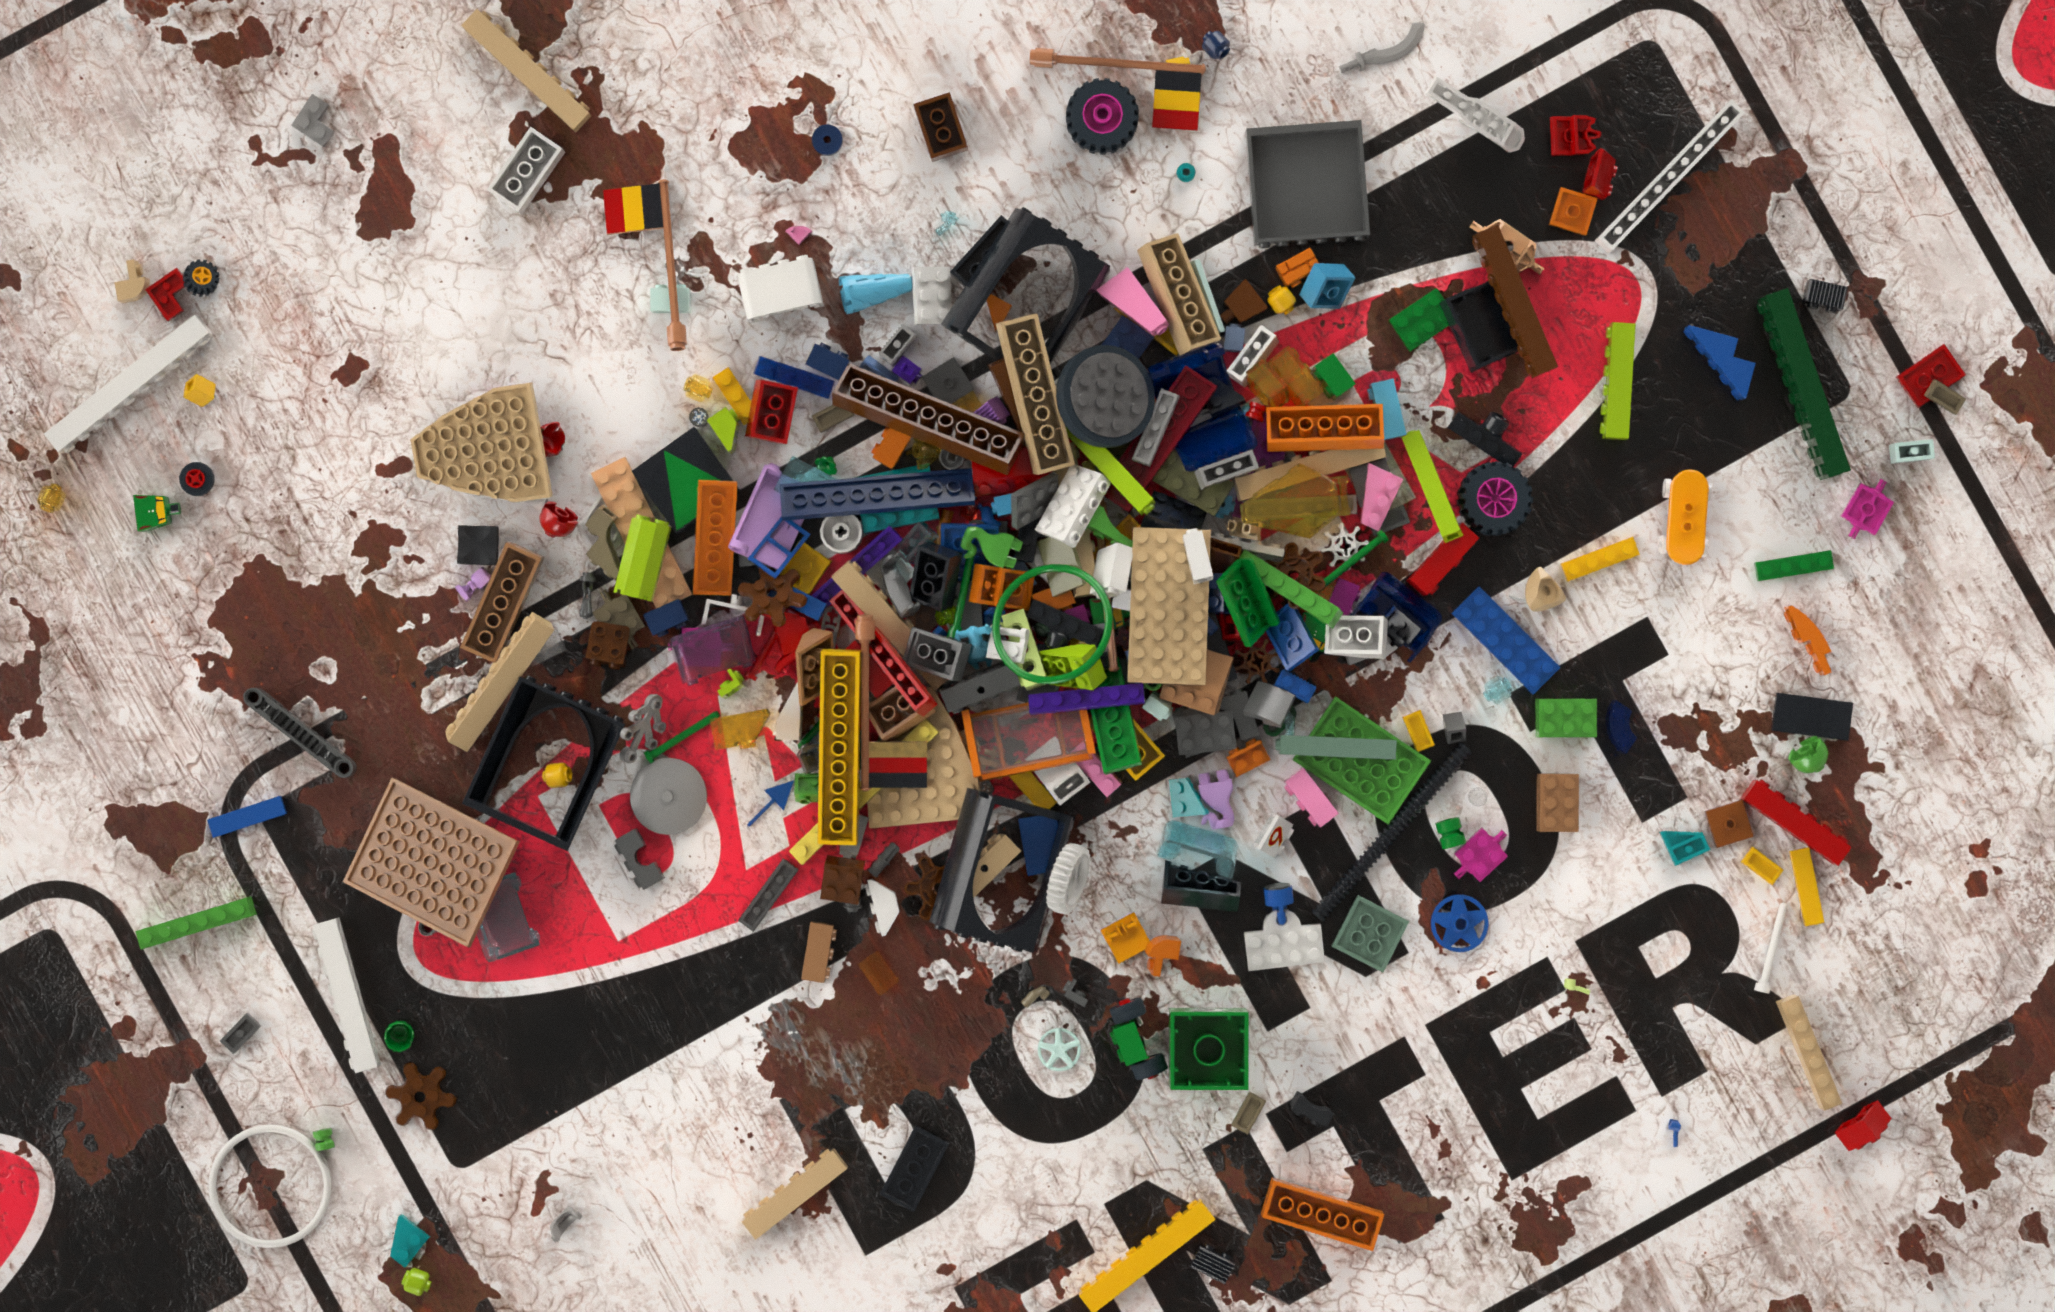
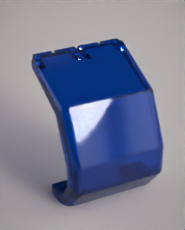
M1213 343L1150 366L1148 372L1153 383L1156 400L1160 390L1168 391L1185 366H1188L1206 379L1216 377L1234 390L1224 363L1223 354H1225V351L1220 343ZM1239 406L1190 427L1175 449L1185 470L1193 472L1203 466L1230 458L1241 452L1254 450L1258 442Z

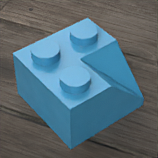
M1314 263L1299 295L1310 308L1340 309L1356 277L1344 264Z

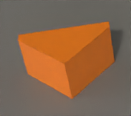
M990 294L986 302L995 332H998L996 323L1006 320L1012 305Z

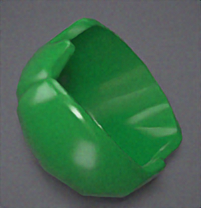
M395 1021L389 1024L384 1035L387 1047L394 1052H403L409 1049L414 1039L413 1028L405 1021Z

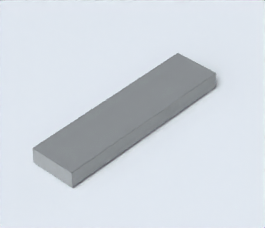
M1164 389L1160 390L1150 422L1144 429L1132 457L1133 461L1151 467L1179 400V395Z

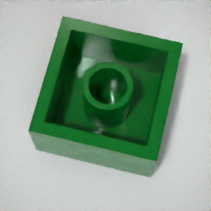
M1334 353L1319 362L1311 370L1313 372L1311 376L1315 382L1322 384L1324 387L1323 393L1328 399L1332 398L1333 401L1356 384Z

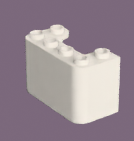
M808 255L796 257L797 260L789 262V259L778 261V264L770 266V263L760 265L759 269L745 268L740 270L737 277L749 323L758 322L761 316L763 319H766L773 315L799 309H809L808 305L814 308L824 307L812 258H808Z

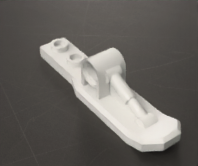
M1433 78L1425 94L1457 114L1460 123L1473 128L1501 146L1508 153L1520 149L1525 140L1523 128L1478 98L1468 97L1440 78Z

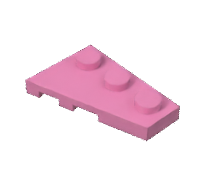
M1368 463L1360 523L1379 531L1403 479Z

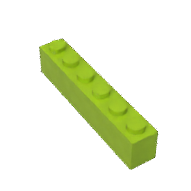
M1612 322L1606 328V338L1609 339L1608 346H1605L1604 356L1607 357V365H1604L1603 370L1606 384H1603L1602 395L1605 396V403H1602L1601 415H1604V421L1600 424V434H1603L1602 439H1629L1636 328L1634 323Z

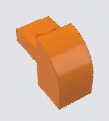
M1160 935L1150 940L1144 952L1151 957L1148 959L1147 969L1152 976L1160 977L1163 958L1178 960L1181 940L1177 936Z

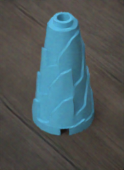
M872 274L839 277V286H843L840 290V295L846 314H853L854 312L886 302L901 294L911 292L913 288L912 276L909 274Z

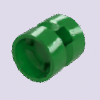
M1459 817L1435 823L1438 834L1442 835L1440 838L1442 849L1466 843L1464 832L1460 831L1462 825Z

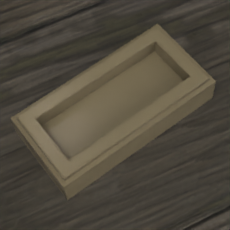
M1935 379L1924 394L1925 397L1954 415H1957L1966 398Z
M831 405L812 415V418L820 433L855 415L852 412Z
M1249 1091L1231 1126L1248 1135L1266 1100Z

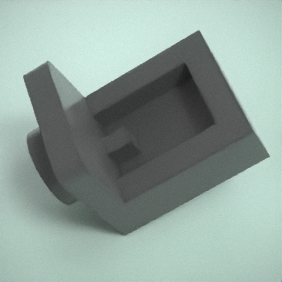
M806 743L797 752L805 775L819 770L818 743Z

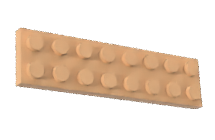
M626 457L591 473L607 508L618 517L614 523L625 544L632 517L636 518V514L649 517L651 522H655L656 518L635 475L632 473L631 466ZM668 543L653 599L656 609L677 599L683 600L693 595Z

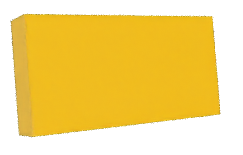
M1421 710L1402 717L1417 752L1435 746Z
M1751 847L1741 860V863L1770 885H1773L1784 871L1754 847Z

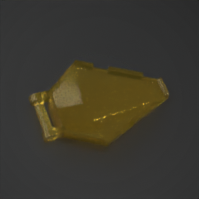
M1298 463L1288 470L1287 474L1279 479L1276 478L1254 493L1253 497L1240 504L1241 520L1243 523L1310 539L1337 516L1351 515L1347 493L1348 476L1330 478ZM1336 484H1339L1341 508L1339 507L1338 489Z

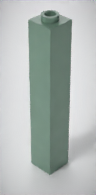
M1279 735V739H1276L1275 750H1279V754L1396 760L1397 740Z

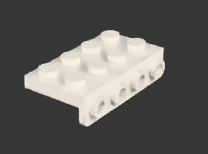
M1076 464L1070 466L1035 530L1040 534L1064 542L1072 548L1076 547L1108 490L1110 481L1096 471Z

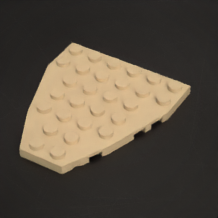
M533 382L493 388L442 415L437 421L410 439L418 478L430 480L438 485H445L455 491L479 496L485 495L495 499H505L510 502L553 496Z
M927 687L926 689L938 703L934 707L937 712L926 719L940 733L927 744V788H882L867 803L869 828L958 820L967 787L981 791L978 777L974 778L971 760L958 727L946 710L943 701L940 700L937 691L932 687ZM917 724L915 727H913L912 729H910L909 731H907L906 733H904L903 735H901L900 737H898V738L895 739L894 741H902V740H903L906 736H908L919 724Z

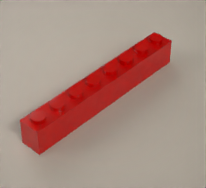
M841 590L830 600V603L855 633L857 615L864 613ZM875 626V639L869 643V653L913 710L924 717L938 703L885 635Z

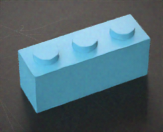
M1394 378L1371 383L1369 385L1370 389H1367L1369 400H1373V404H1383L1384 441L1407 435Z

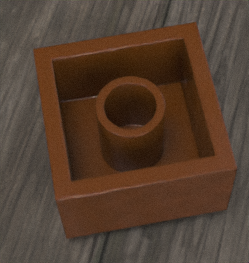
M827 855L820 899L858 905L865 861Z

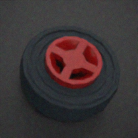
M192 462L181 470L179 483L187 494L203 496L213 488L215 476L208 465L201 462Z

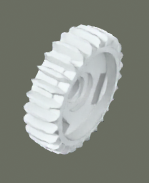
M1069 843L1059 852V857L1056 858V862L1053 864L1054 867L1051 871L1052 873L1047 885L1048 890L1046 891V903L1050 910L1067 915L1078 905V900H1081V894L1084 887H1086V880H1088L1089 863L1091 861L1089 850L1086 847Z

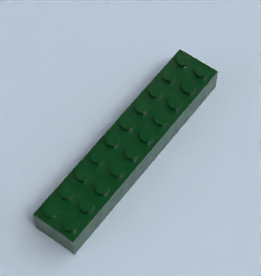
M1786 288L1758 299L1757 308L1759 313L1763 314L1765 320L1763 322L1764 329L1770 334V346L1776 352L1778 368L1782 369L1784 375L1782 376L1783 384L1785 387L1788 386L1790 392L1788 398L1791 405L1795 407V418L1801 424V436L1804 441H1807L1809 447L1807 448L1809 458L1813 459L1815 465L1813 470L1816 477L1824 480L1851 471L1789 289Z

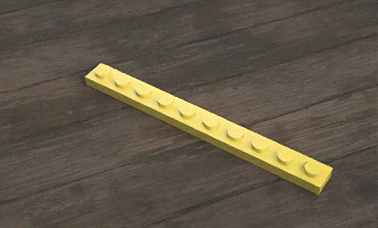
M925 719L902 741H927L928 744L940 732L928 719ZM859 788V810L882 788H871L869 791H861ZM818 823L789 850L801 865H804L824 845L818 844Z

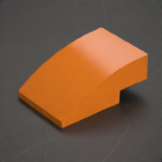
M975 564L969 602L996 606L1006 588L1026 571ZM1035 576L1021 584L1009 597L1004 607L1029 611Z

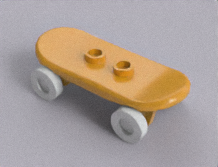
M1692 469L1679 472L1673 480L1664 479L1663 498H1669L1667 536H1660L1658 551L1659 554L1663 555L1668 553L1670 558L1678 564L1691 565L1696 563L1701 557L1706 558L1708 553V539L1705 536L1708 501L1711 500L1712 482H1707L1705 476L1699 471Z

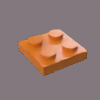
M1561 187L1549 225L1586 236L1598 198Z

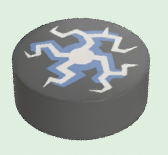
M694 408L689 414L690 422L696 427H703L708 422L709 415L703 408Z

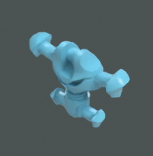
M988 624L982 627L970 626L967 630H956L955 632L956 640L961 641L963 638H968L969 644H972L967 662L976 670L979 669V662L986 661L987 667H991L993 661L986 658L989 642L984 641L982 634L989 635L992 631Z

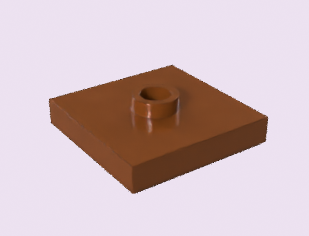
M1743 800L1704 811L1716 848L1754 837Z

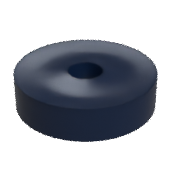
M821 125L812 135L813 147L821 155H834L842 147V134L833 125ZM826 137L831 138L829 143L824 142Z

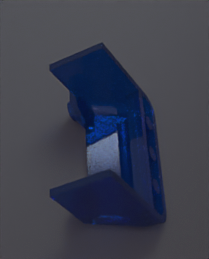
M1382 572L1362 596L1349 616H1354L1360 610L1363 614L1372 615L1376 611L1385 617L1393 606L1399 608L1423 629V632L1408 648L1413 651L1407 660L1411 663L1431 639L1442 621V616L1438 610L1388 572Z

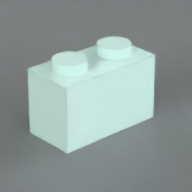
M678 284L679 313H691V290L686 288V285ZM655 285V288H650V311L652 313H671L669 288H667V285Z
M1933 439L1889 445L1891 464L1925 461L1935 458Z

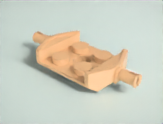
M1501 219L1487 227H1482L1475 221L1469 226V228L1478 233L1498 225L1505 242H1510L1513 245L1510 254L1518 273L1531 268L1540 275L1544 270L1534 260L1536 243Z

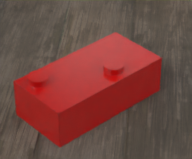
M1463 522L1459 523L1463 536L1447 543L1443 540L1406 580L1422 596L1429 593L1432 595L1440 587L1437 584L1453 566L1456 567L1463 560V555L1479 539Z

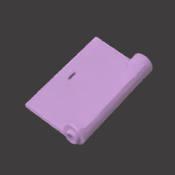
M769 463V465H764L728 545L730 550L745 557L751 555L782 516L780 484L799 483L782 475V472L779 470L780 467L776 464ZM804 519L792 521L801 527ZM782 521L770 537L790 551L799 531L787 522ZM768 541L754 556L762 564L777 570L788 557Z

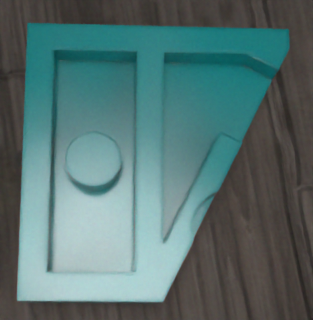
M1189 777L1168 779L1173 818L1209 814L1208 809L1202 805L1201 797L1195 791Z
M1659 832L1674 866L1710 850L1703 832Z
M400 1214L397 1220L390 1257L406 1268L430 1236L404 1215Z

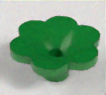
M832 457L817 458L815 461L817 470L823 472L826 476L835 475L838 471Z

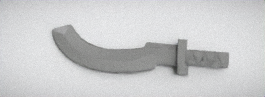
M1413 23L1407 37L1393 47L1383 50H1376L1374 48L1363 54L1360 51L1355 53L1356 59L1340 65V72L1343 73L1360 66L1361 72L1365 70V65L1369 63L1383 64L1404 57L1419 43L1425 24Z

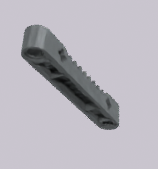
M249 688L244 692L243 700L246 705L337 776L347 778L356 773L357 765L354 760L325 740L324 737L312 730L311 727L307 726L298 717L294 716L293 713L289 712L287 708L283 707L282 704L263 689ZM254 692L259 695L257 702L251 700V695ZM347 763L349 765L348 773L342 771V764Z

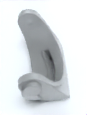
M568 1206L551 1223V1239L554 1242L560 1241L564 1231L576 1219L580 1220L583 1217L579 1211L575 1212L572 1207Z

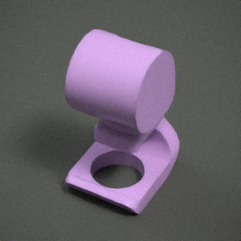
M482 567L471 576V581L466 586L457 585L455 589L468 602L477 588L482 590L488 585L491 575Z

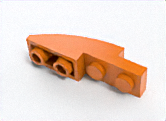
M1792 605L1784 607L1785 619L1788 623H1791L1793 628L1791 630L1794 640H1798V643L1807 642L1805 647L1808 654L1812 655L1814 659L1813 667L1816 673L1820 675L1831 673L1824 654L1832 651L1823 634L1800 610Z

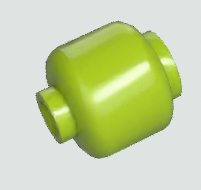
M412 1268L410 1271H406L401 1284L404 1285L403 1288L406 1292L421 1296L424 1291L428 1292L432 1281H429V1273Z

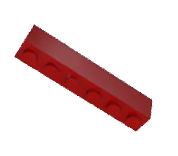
M1762 779L1751 782L1741 796V800L1835 866L1840 865L1852 848L1847 844L1849 842L1841 835L1837 837L1832 834L1833 830L1825 824L1822 826L1818 824L1816 817L1810 813L1804 814L1801 812L1799 805L1794 802H1787L1785 795L1777 790L1775 792L1770 790V785Z

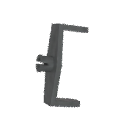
M890 554L880 565L886 593L901 618L914 616L921 605L919 602H916L915 605L912 603L909 587L895 565L900 559V554Z

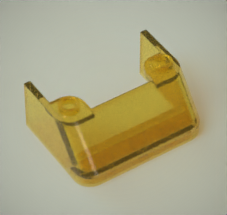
M773 708L710 719L715 750L740 746V749L756 747V743L761 741L774 717Z

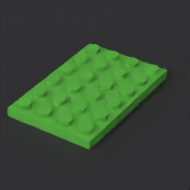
M1336 696L1308 736L1397 740L1396 760L1295 755L1292 759L1386 824L1390 823L1431 762V760Z

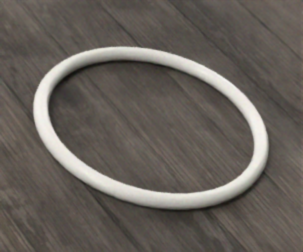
M279 1125L256 1126L235 1135L222 1147L216 1156L209 1175V1198L217 1219L231 1235L242 1242L257 1247H283L307 1236L322 1220L331 1196L330 1171L321 1151H316L315 1144L302 1133ZM260 1133H281L300 1141L315 1156L323 1175V1197L316 1215L301 1231L278 1240L257 1239L239 1231L224 1215L217 1198V1175L225 1156L240 1141Z

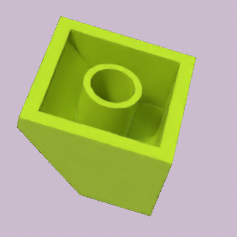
M725 407L708 418L707 421L727 451L732 455L736 449L740 428L737 422L740 419L733 409L728 410Z

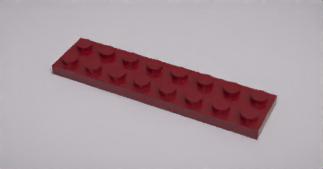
M1188 366L1184 367L1168 390L1180 397L1151 467L1132 460L1143 432L1133 439L1118 460L1145 490L1218 389L1215 384ZM1110 482L1104 497L1130 513L1133 506Z

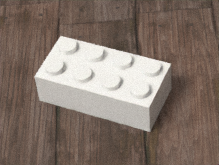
M530 127L487 190L522 215L565 154V151Z

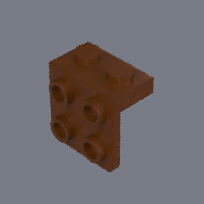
M599 621L592 622L585 656L587 662H590V665L595 667H601V664L608 665L613 670L625 668L627 662L625 654L630 634L629 627Z

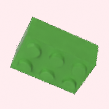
M1535 699L1536 737H1597V699Z

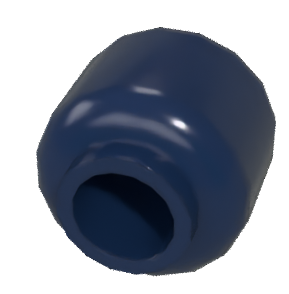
M1210 31L1204 35L1202 49L1212 59H1223L1229 53L1230 41L1220 31Z

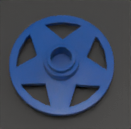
M1452 895L1443 899L1435 907L1431 916V930L1434 938L1442 947L1453 952H1467L1476 948L1482 943L1488 931L1489 921L1486 910L1480 902L1467 895ZM1464 899L1473 902L1480 910L1467 911ZM1453 900L1450 912H1438L1445 903ZM1484 920L1483 932L1480 938H1478L1474 927ZM1435 922L1446 928L1443 940L1437 934ZM1460 938L1470 944V946L1463 948L1451 947Z

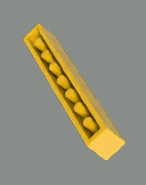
M1201 1199L1191 1201L1186 1206L1187 1209L1181 1213L1179 1211L1171 1217V1222L1167 1225L1165 1223L1161 1224L1156 1229L1157 1232L1154 1235H1147L1141 1240V1245L1137 1248L1133 1246L1125 1253L1127 1256L1121 1260L1120 1258L1116 1259L1110 1264V1269L1106 1272L1104 1270L1100 1271L1092 1283L1088 1281L1080 1287L1079 1296L1091 1312H1097L1215 1221V1217Z

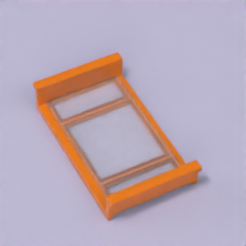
M1029 702L973 714H970L969 710L961 711L974 778L978 777L979 782L1093 759L1092 754H1096L1087 710L1030 715Z

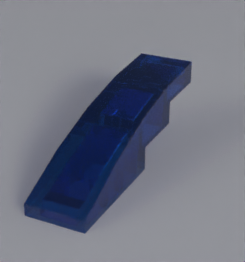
M762 356L758 357L753 372L754 375L780 384L798 387V390L829 399L835 382Z

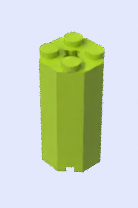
M636 514V518L632 517L614 588L615 593L653 602L671 527L668 526L669 522L655 519V522H651L649 517Z

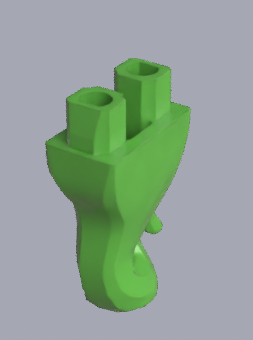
M970 526L966 528L960 545L963 549L969 551V553L964 554V558H971L976 555L977 548L972 543V540L977 538L983 555L991 564L1001 568H1014L1017 559L1008 556L1010 548L1020 551L1023 544L1022 541L1005 532L989 534L980 527Z

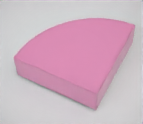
M793 226L788 228L786 233L800 245L812 233V230L804 226Z

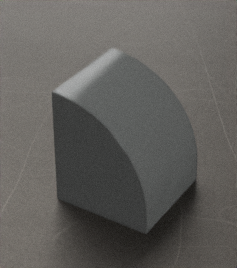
M1462 712L1443 714L1447 744L1466 741V726Z

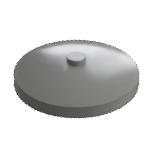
M662 758L647 764L638 772L631 786L630 803L634 815L647 829L665 835L678 834L694 826L703 815L707 804V788L703 777L691 764L676 758Z

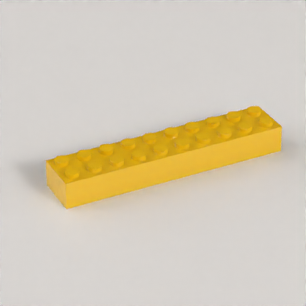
M822 649L818 844L857 845L861 650Z

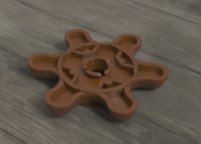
M1290 542L1284 547L1285 557L1282 561L1265 560L1266 563L1289 577L1292 573H1298L1299 575L1295 581L1316 592H1321L1325 589V581L1314 575L1315 568L1323 562V554L1319 551L1312 552L1308 557H1301L1298 554L1297 544ZM1266 587V590L1271 600H1274L1277 596L1280 595L1272 589ZM1288 600V605L1290 608H1300L1299 606Z
M765 565L767 568L773 571L772 567ZM759 568L760 580H757L754 584L741 583L738 587V592L741 596L752 599V605L745 611V618L748 621H755L760 615L768 614L772 618L773 625L781 627L786 623L784 613L788 607L795 606L801 608L807 603L805 595L793 591V585L799 581L800 573L796 569H790L786 574L778 575L774 579ZM770 590L777 592L775 597L770 598L767 596Z
M923 856L918 861V866L923 874L922 878L916 882H907L904 886V891L908 895H918L922 898L923 905L919 910V916L922 920H929L937 896L934 886L936 883L941 882L945 865L943 867H936L930 857Z
M406 1063L403 1067V1073L406 1077L405 1083L402 1086L390 1085L385 1089L386 1097L398 1100L402 1106L401 1111L396 1115V1123L400 1126H406L412 1118L419 1117L423 1120L426 1129L434 1130L439 1124L435 1115L436 1110L442 1106L451 1108L456 1104L455 1095L444 1093L440 1089V1082L445 1078L446 1071L442 1067H435L429 1075L423 1076L418 1072L417 1066L414 1063ZM420 1091L425 1094L423 1102L416 1101V1092Z

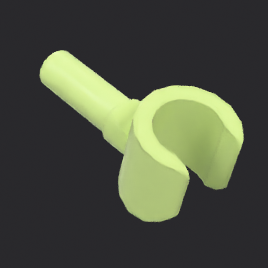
M1565 978L1564 987L1566 989L1590 994V990L1575 986V979Z

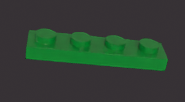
M1831 550L1754 563L1757 581L1834 569Z

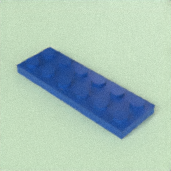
M1479 586L1451 613L1532 695L1560 669V666Z

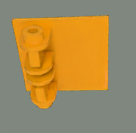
M1134 912L1101 929L1118 964L1145 950L1150 942Z

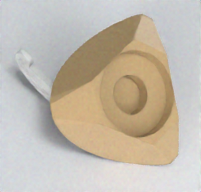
M1542 567L1536 568L1530 575L1525 588V598L1509 594V597L1514 600L1526 602L1534 612L1553 608L1566 600L1562 589Z

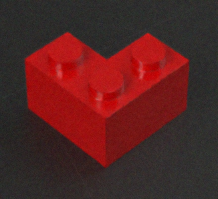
M1877 1100L1864 1106L1856 1117L1842 1123L1835 1134L1848 1151L1853 1149L1859 1150L1869 1142L1875 1143L1881 1138L1880 1134L1888 1128L1887 1125L1892 1118Z

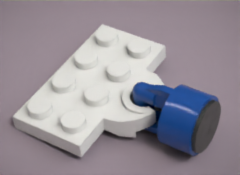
M1274 883L1265 886V905L1271 906L1273 911L1266 915L1263 922V930L1244 932L1248 971L1325 962L1321 924L1301 925L1297 915L1287 909V905L1294 903L1292 885L1289 883Z

